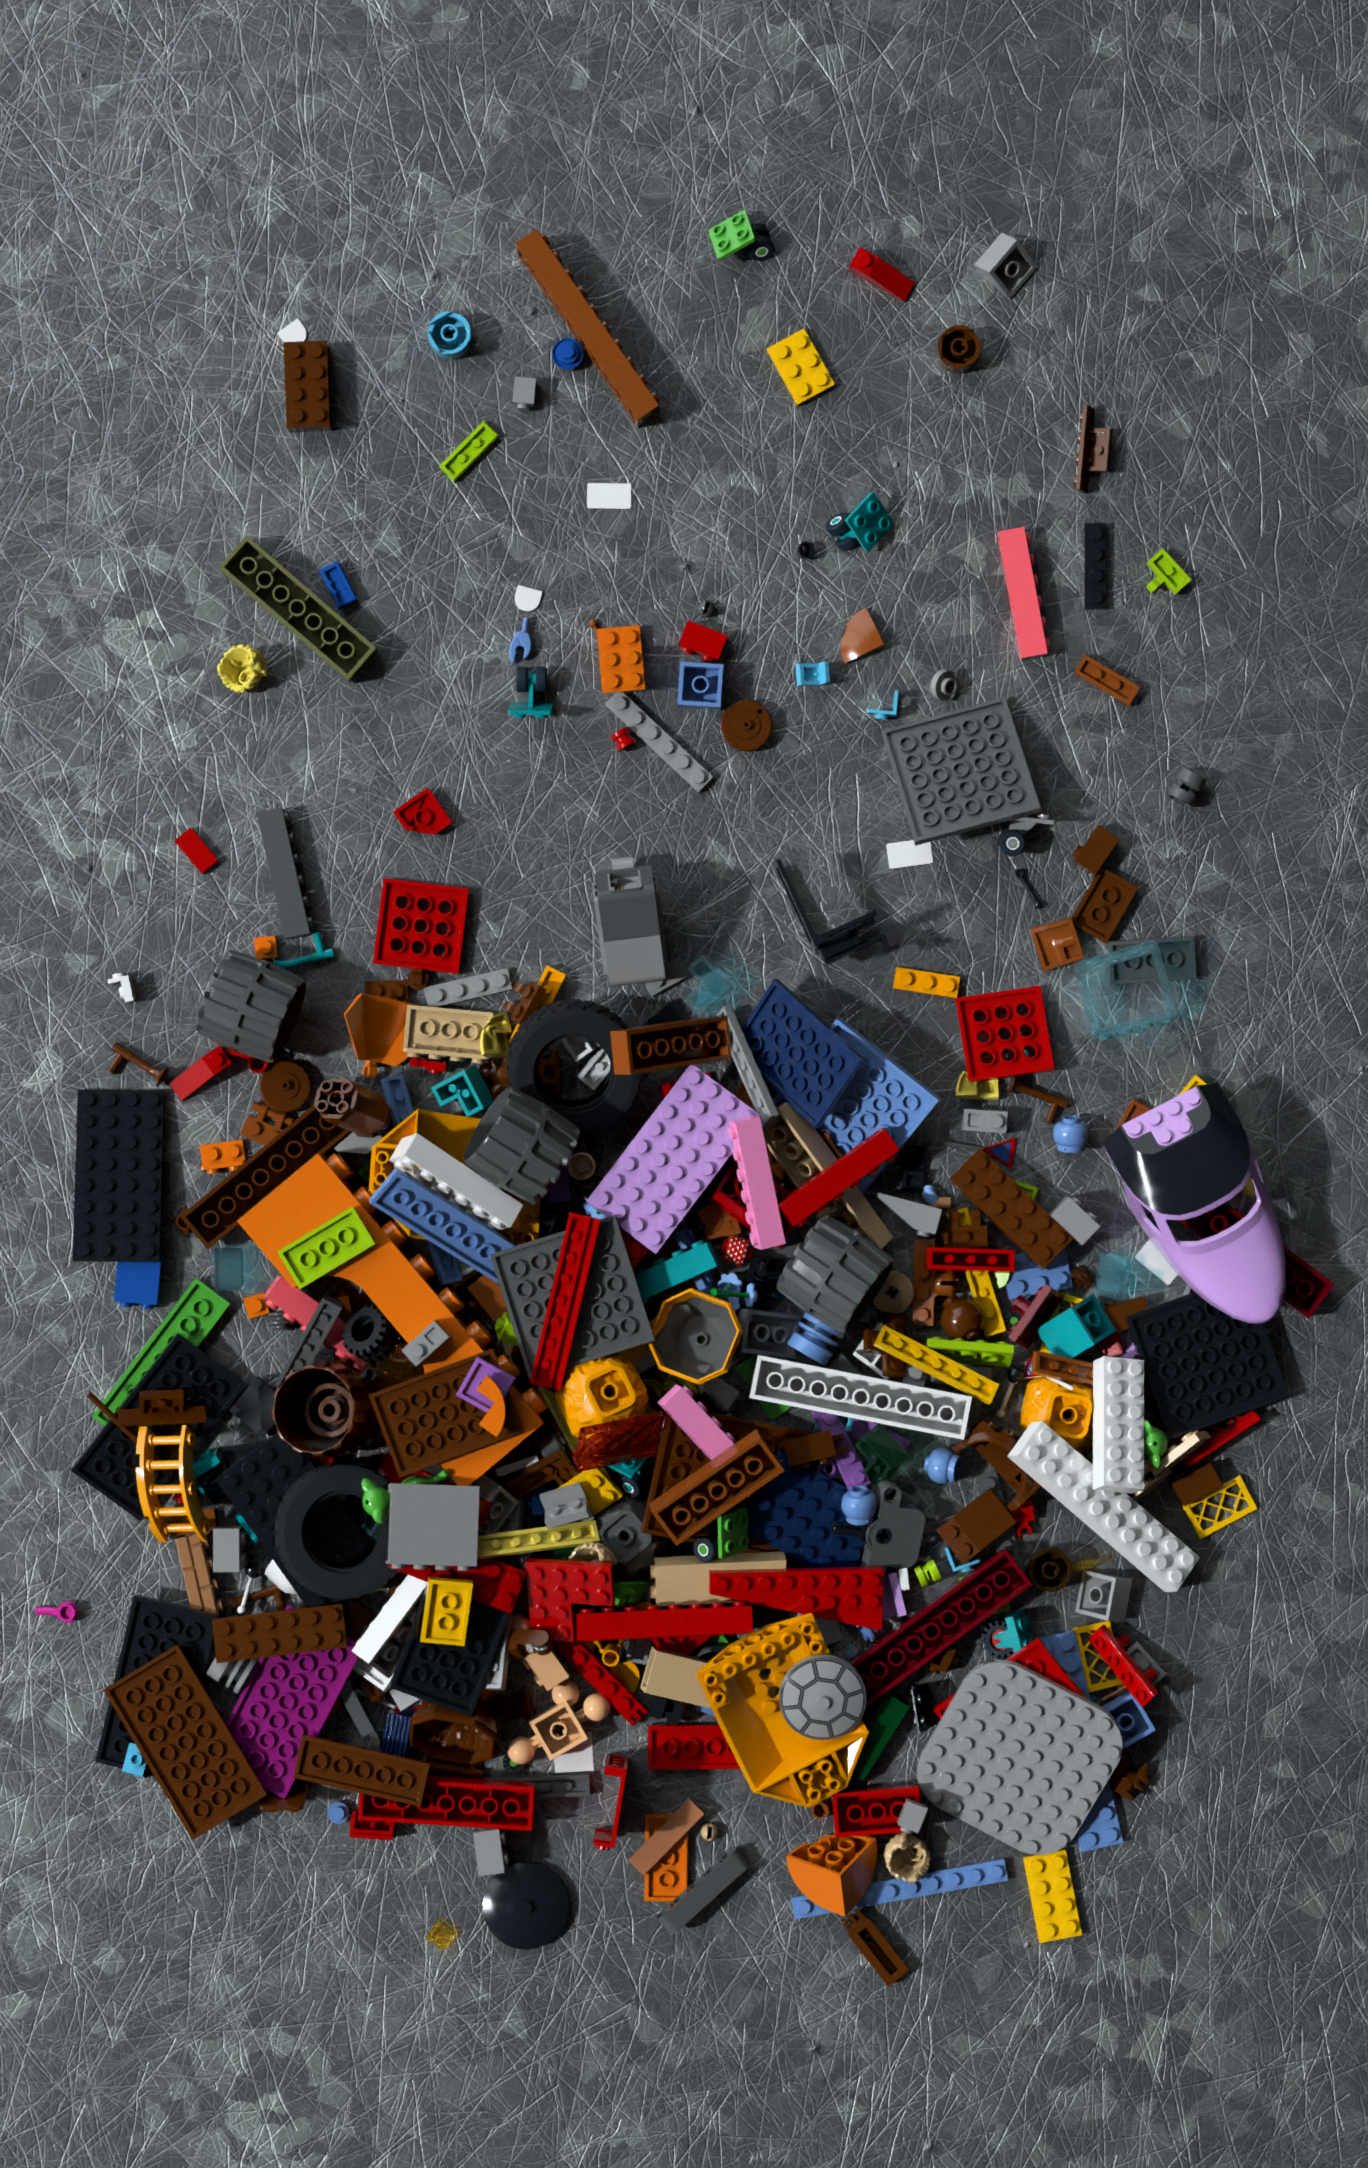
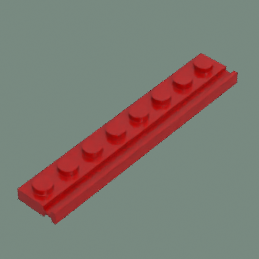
M573 1212L569 1213L530 1384L561 1390L601 1219Z

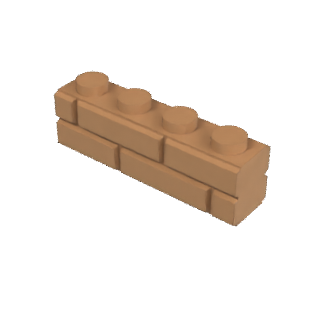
M196 1533L177 1537L175 1541L190 1607L219 1614L220 1618L222 1616L221 1612H224L222 1599L218 1600L216 1591H219V1584L217 1578H213L211 1572L213 1570V1559L208 1557L206 1550L210 1548L208 1537L206 1542H202Z

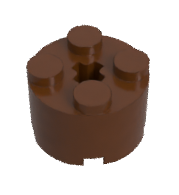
M955 325L948 328L940 336L936 348V355L940 366L952 373H963L972 369L980 354V339L967 326ZM956 346H960L961 353H957L955 350Z

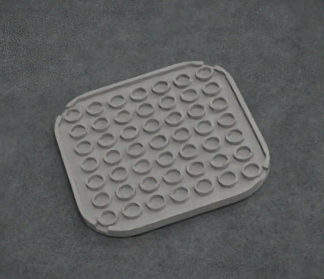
M995 1660V1662L982 1663L976 1666L963 1679L920 1754L917 1766V1779L925 1797L939 1809L1021 1852L1045 1855L1064 1848L1075 1837L1120 1761L1123 1739L1117 1721L1101 1706L1017 1662Z

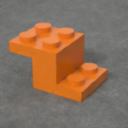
M640 625L597 629L602 693L645 690Z

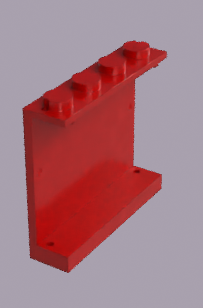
M607 1754L604 1775L621 1777L613 1830L595 1828L593 1845H597V1849L609 1851L610 1848H615L628 1757Z

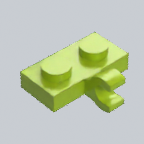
M1163 548L1146 563L1157 576L1146 586L1150 593H1153L1164 583L1176 595L1192 580Z

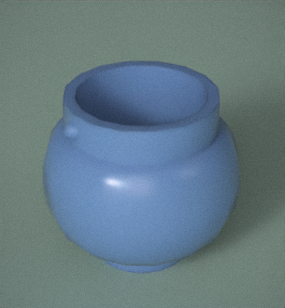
M1064 1116L1063 1120L1058 1121L1053 1129L1057 1150L1066 1153H1078L1085 1150V1144L1090 1136L1088 1125L1081 1121L1079 1116Z
M940 1447L926 1456L924 1470L927 1471L929 1478L935 1483H956L961 1476L963 1457L960 1454H955L949 1448Z
M863 1485L851 1487L843 1495L841 1503L842 1511L846 1515V1521L853 1525H866L874 1521V1514L877 1512L878 1507L876 1495Z

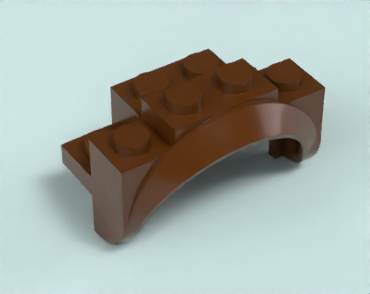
M981 1419L970 1431L967 1430L965 1432L964 1440L961 1439L951 1449L955 1454H958L963 1448L972 1445L1017 1492L1016 1496L1007 1505L1011 1511H1014L1041 1485L1007 1457L1016 1445L1019 1437L1011 1429L1007 1432L1003 1428L999 1433L995 1432L998 1428L990 1420L985 1422ZM1021 1473V1477L1017 1480L1015 1477Z

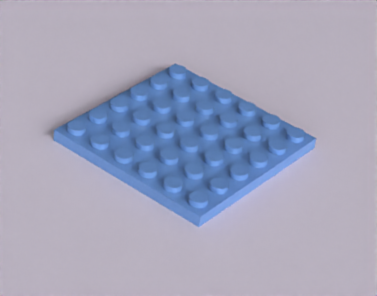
M838 1017L831 1025V1028L863 1056L865 1060L821 1127L815 1129L820 1136L824 1132H829L831 1135L830 1139L842 1156L880 1128L886 1129L900 1149L941 1097ZM778 1093L772 1100L776 1107L786 1102ZM824 1141L838 1160L839 1158L827 1141ZM884 1161L878 1165L879 1170L870 1176L866 1174L861 1178L862 1182L857 1187L862 1194L888 1163Z

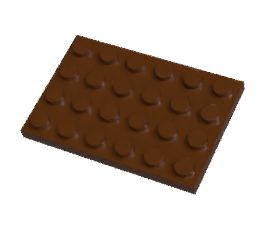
M493 1348L369 1394L399 1478L524 1431L509 1391L505 1397L506 1419L498 1437H495L479 1425L487 1414L485 1411L456 1396L477 1356L501 1369Z

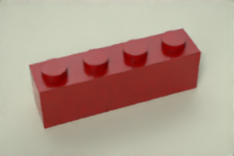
M928 1247L925 1248L924 1270L1014 1272L1015 1250Z

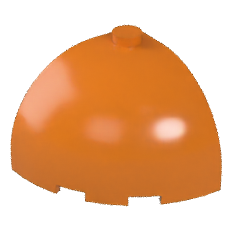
M835 1834L819 1837V1841L809 1845L807 1842L803 1843L786 1856L789 1873L796 1886L809 1900L823 1909L846 1917L862 1899L871 1883L877 1861V1840L867 1835L835 1837Z

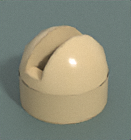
M706 1823L702 1826L701 1836L707 1841L716 1839L718 1828L715 1824ZM708 1827H712L711 1838H707Z

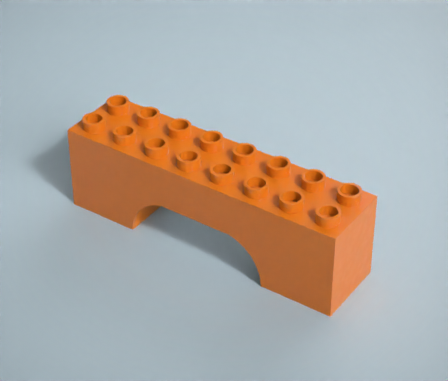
M334 1153L329 1158L326 1154H316L237 1221L294 1289L298 1288L277 1251L354 1206L376 1244L324 1276L341 1277L360 1286L408 1344L436 1320L450 1337L422 1362L425 1373L489 1350L486 1345L494 1339L493 1336L478 1319L468 1325L458 1312L466 1304L450 1286L440 1292L430 1280L436 1275L433 1264L423 1253H418L414 1258L409 1255L403 1245L410 1240V1237L395 1220H390L384 1225L375 1214L379 1209L369 1202L372 1196L369 1188L362 1186L356 1191L347 1179L355 1174V1172L339 1153ZM506 1352L497 1358L501 1370L514 1377L521 1373L519 1367ZM514 1381L509 1390L522 1424L523 1432L439 1463L444 1470H448L449 1476L458 1486L471 1485L545 1422L547 1418L542 1412L548 1408L544 1397L534 1386L524 1392L517 1382Z

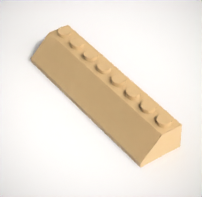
M786 1101L777 1107L779 1115L770 1126L762 1127L766 1146L798 1189L834 1163L837 1158L817 1130ZM857 1186L852 1189L850 1187L843 1191L844 1195L836 1201L830 1200L825 1204L827 1207L816 1214L819 1219L824 1218L825 1215L832 1216L868 1238L880 1249L893 1238Z

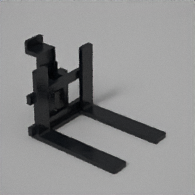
M780 858L775 860L778 866L775 867V871L814 955L820 953L825 966L880 941L887 955L898 950V943L890 947L884 933L861 941L857 931L875 923L873 917L877 916L876 910L819 936H815Z

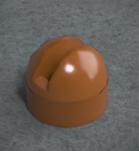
M820 1801L812 1807V1814L817 1819L826 1818L830 1812V1807L825 1801ZM819 1804L822 1805V1807H823V1809H824V1811H825L824 1814H823V1812H822V1810H821Z

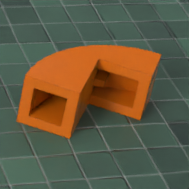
M487 1375L476 1390L494 1402V1404L479 1425L495 1437H498L506 1419V1402L500 1386L490 1375Z

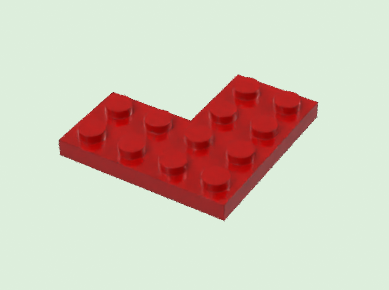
M527 1558L525 1562L531 1630H545L551 1641H575L576 1630L573 1604L614 1606L613 1563Z

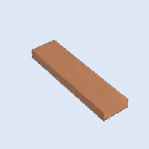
M688 1798L628 1861L644 1876L705 1813Z

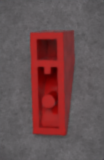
M859 247L849 265V272L905 302L915 282L881 258Z
M219 1045L169 1084L180 1100L183 1101L231 1067L234 1062L225 1049Z

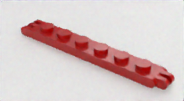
M576 1639L574 1642L552 1641L553 1646L632 1726L637 1724L633 1715L638 1720L643 1718L639 1710L645 1715L650 1712L583 1642H576Z

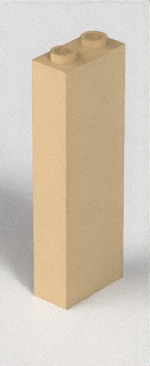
M782 1551L738 1553L724 1559L717 1557L710 1562H702L696 1555L654 1557V1565H650L651 1579L654 1578V1585L650 1586L651 1599H655L656 1606L744 1602L709 1594V1570L786 1569V1557Z
M652 1646L640 1688L647 1694L711 1709L695 1674L710 1660ZM760 1672V1677H766L768 1675ZM771 1687L768 1690V1696L774 1697V1695H777L779 1687Z

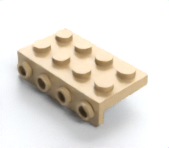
M407 1005L403 1052H407V1057L420 1058V1054H429L428 1059L441 1060L442 1056H450V1061L463 1062V1058H472L471 1063L484 1064L485 1060H489V1057L481 1055L480 1037L482 1030H484L487 1021L493 1016V1013Z

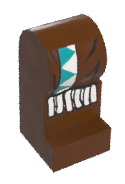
M511 1630L508 1650L513 1659H522V1654L530 1653L547 1655L553 1649V1643L545 1630Z

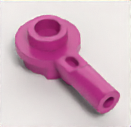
M66 1601L58 1607L36 1606L35 1614L57 1616L61 1621L71 1623L78 1618L79 1608L74 1602Z

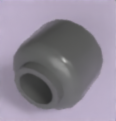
M550 1430L537 1438L536 1443L538 1447L535 1448V1451L539 1458L542 1459L560 1448L566 1454V1447L569 1445L561 1431Z

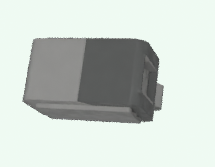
M633 856L611 859L612 870L595 872L596 883H592L604 976L608 975L610 987L666 980L664 968L669 967L657 875H652L651 865L634 867Z

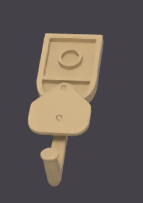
M1206 1430L1189 1432L1181 1439L1183 1443L1177 1446L1173 1445L1166 1450V1456L1160 1460L1159 1468H1155L1150 1460H1145L1144 1476L1151 1472L1155 1479L1153 1480L1150 1477L1148 1480H1144V1490L1135 1493L1133 1498H1141L1160 1485L1171 1474L1170 1469L1211 1438Z

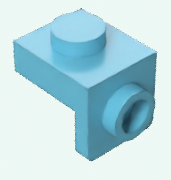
M828 662L799 663L795 665L797 686H821L830 682L831 671Z

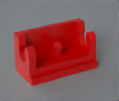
M352 1811L349 1838L393 1841L395 1822L358 1820V1811Z

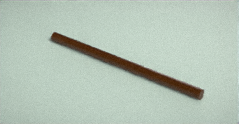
M90 1391L86 1397L118 1426V1417ZM118 1426L137 1444L138 1436L129 1427ZM154 1452V1461H163ZM163 1469L169 1476L174 1473L173 1469Z

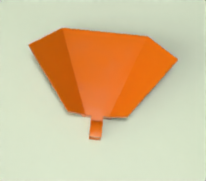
M364 993L357 995L345 1011L344 1017L356 1058L358 1060H365L361 1074L375 1079L377 1075V1062L397 1067L408 1058L407 1052H403L407 1005H419Z

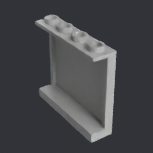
M390 1483L388 1485L390 1514L388 1561H386V1564H392L391 1569H405V1565H414L413 1569L427 1570V1565H435V1570H449V1566H457V1571H471V1567H477L480 1486Z

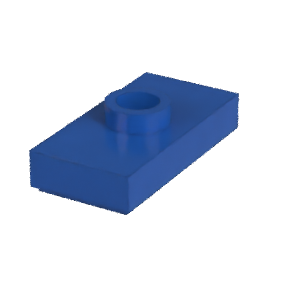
M338 561L319 570L338 609L358 600Z

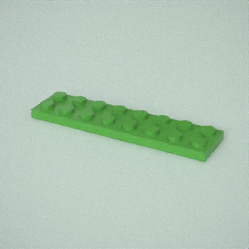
M195 1278L102 1403L115 1413L177 1332L199 1347L231 1303L201 1280ZM99 1408L92 1415L102 1425H105L110 1419Z

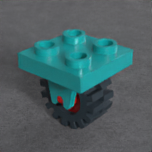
M210 1448L200 1455L201 1458L198 1461H193V1477L201 1493L207 1494L208 1498L216 1504L227 1495L215 1480L222 1473L217 1466L221 1462L220 1451L218 1448L215 1450Z
M1025 1609L1016 1610L1006 1618H998L984 1628L985 1631L981 1635L983 1637L981 1643L985 1644L983 1649L989 1651V1656L994 1655L995 1659H1006L1035 1640L1029 1628L1031 1626L1030 1617L1025 1613Z

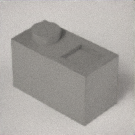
M963 1109L961 1131L1006 1134L1008 1112Z
M434 1320L401 1351L417 1367L443 1344L450 1335Z

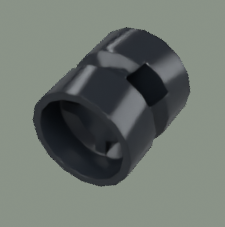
M655 1695L649 1716L659 1720L665 1718L666 1722L678 1726L686 1703ZM668 1703L673 1705L671 1712L666 1711Z

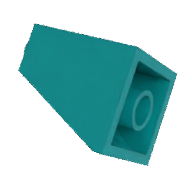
M1094 1294L1036 1329L1051 1354L1067 1358L1075 1357L1116 1331Z

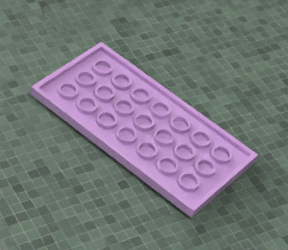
M689 1065L586 1202L605 1217L616 1215L619 1227L656 1255L731 1156L734 1143L728 1134L729 1121L751 1115H761L696 1066Z

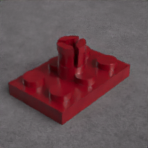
M1046 1284L1037 1290L1033 1302H1029L1024 1296L1019 1295L1014 1300V1305L1011 1306V1309L1019 1313L1022 1318L1012 1326L1011 1334L1008 1338L1028 1349L1039 1334L1036 1329L1049 1320L1065 1295Z

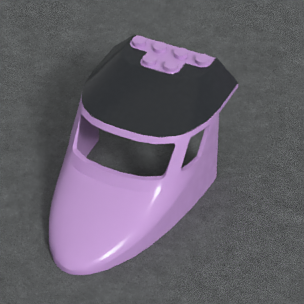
M1219 1083L1198 1085L1119 1126L1102 1145L1123 1180L1131 1212L1169 1265L1199 1296L1232 1318L1254 1324L1265 1323L1274 1318L1282 1306L1286 1292V1260L1282 1236L1273 1204L1250 1142L1239 1117ZM1250 1176L1252 1177L1257 1201L1247 1216L1228 1229L1199 1241H1179L1166 1220H1186L1215 1209L1238 1194L1244 1188ZM1142 1205L1152 1213L1158 1228L1147 1218Z

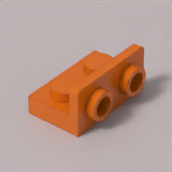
M243 1139L200 1145L202 1171H207V1174L220 1173L222 1168H228L229 1172L235 1171L246 1162Z

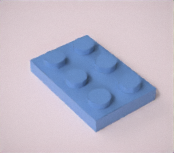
M1065 1249L1043 1271L1036 1267L1023 1253L1015 1254L1014 1272L1010 1273L1006 1284L1009 1300L1016 1299L1019 1295L1024 1297L1035 1295L1037 1290L1045 1284L1056 1290L1073 1287Z

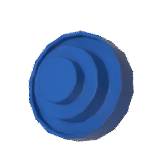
M563 338L554 345L552 359L560 369L565 371L574 370L582 363L583 349L576 340Z

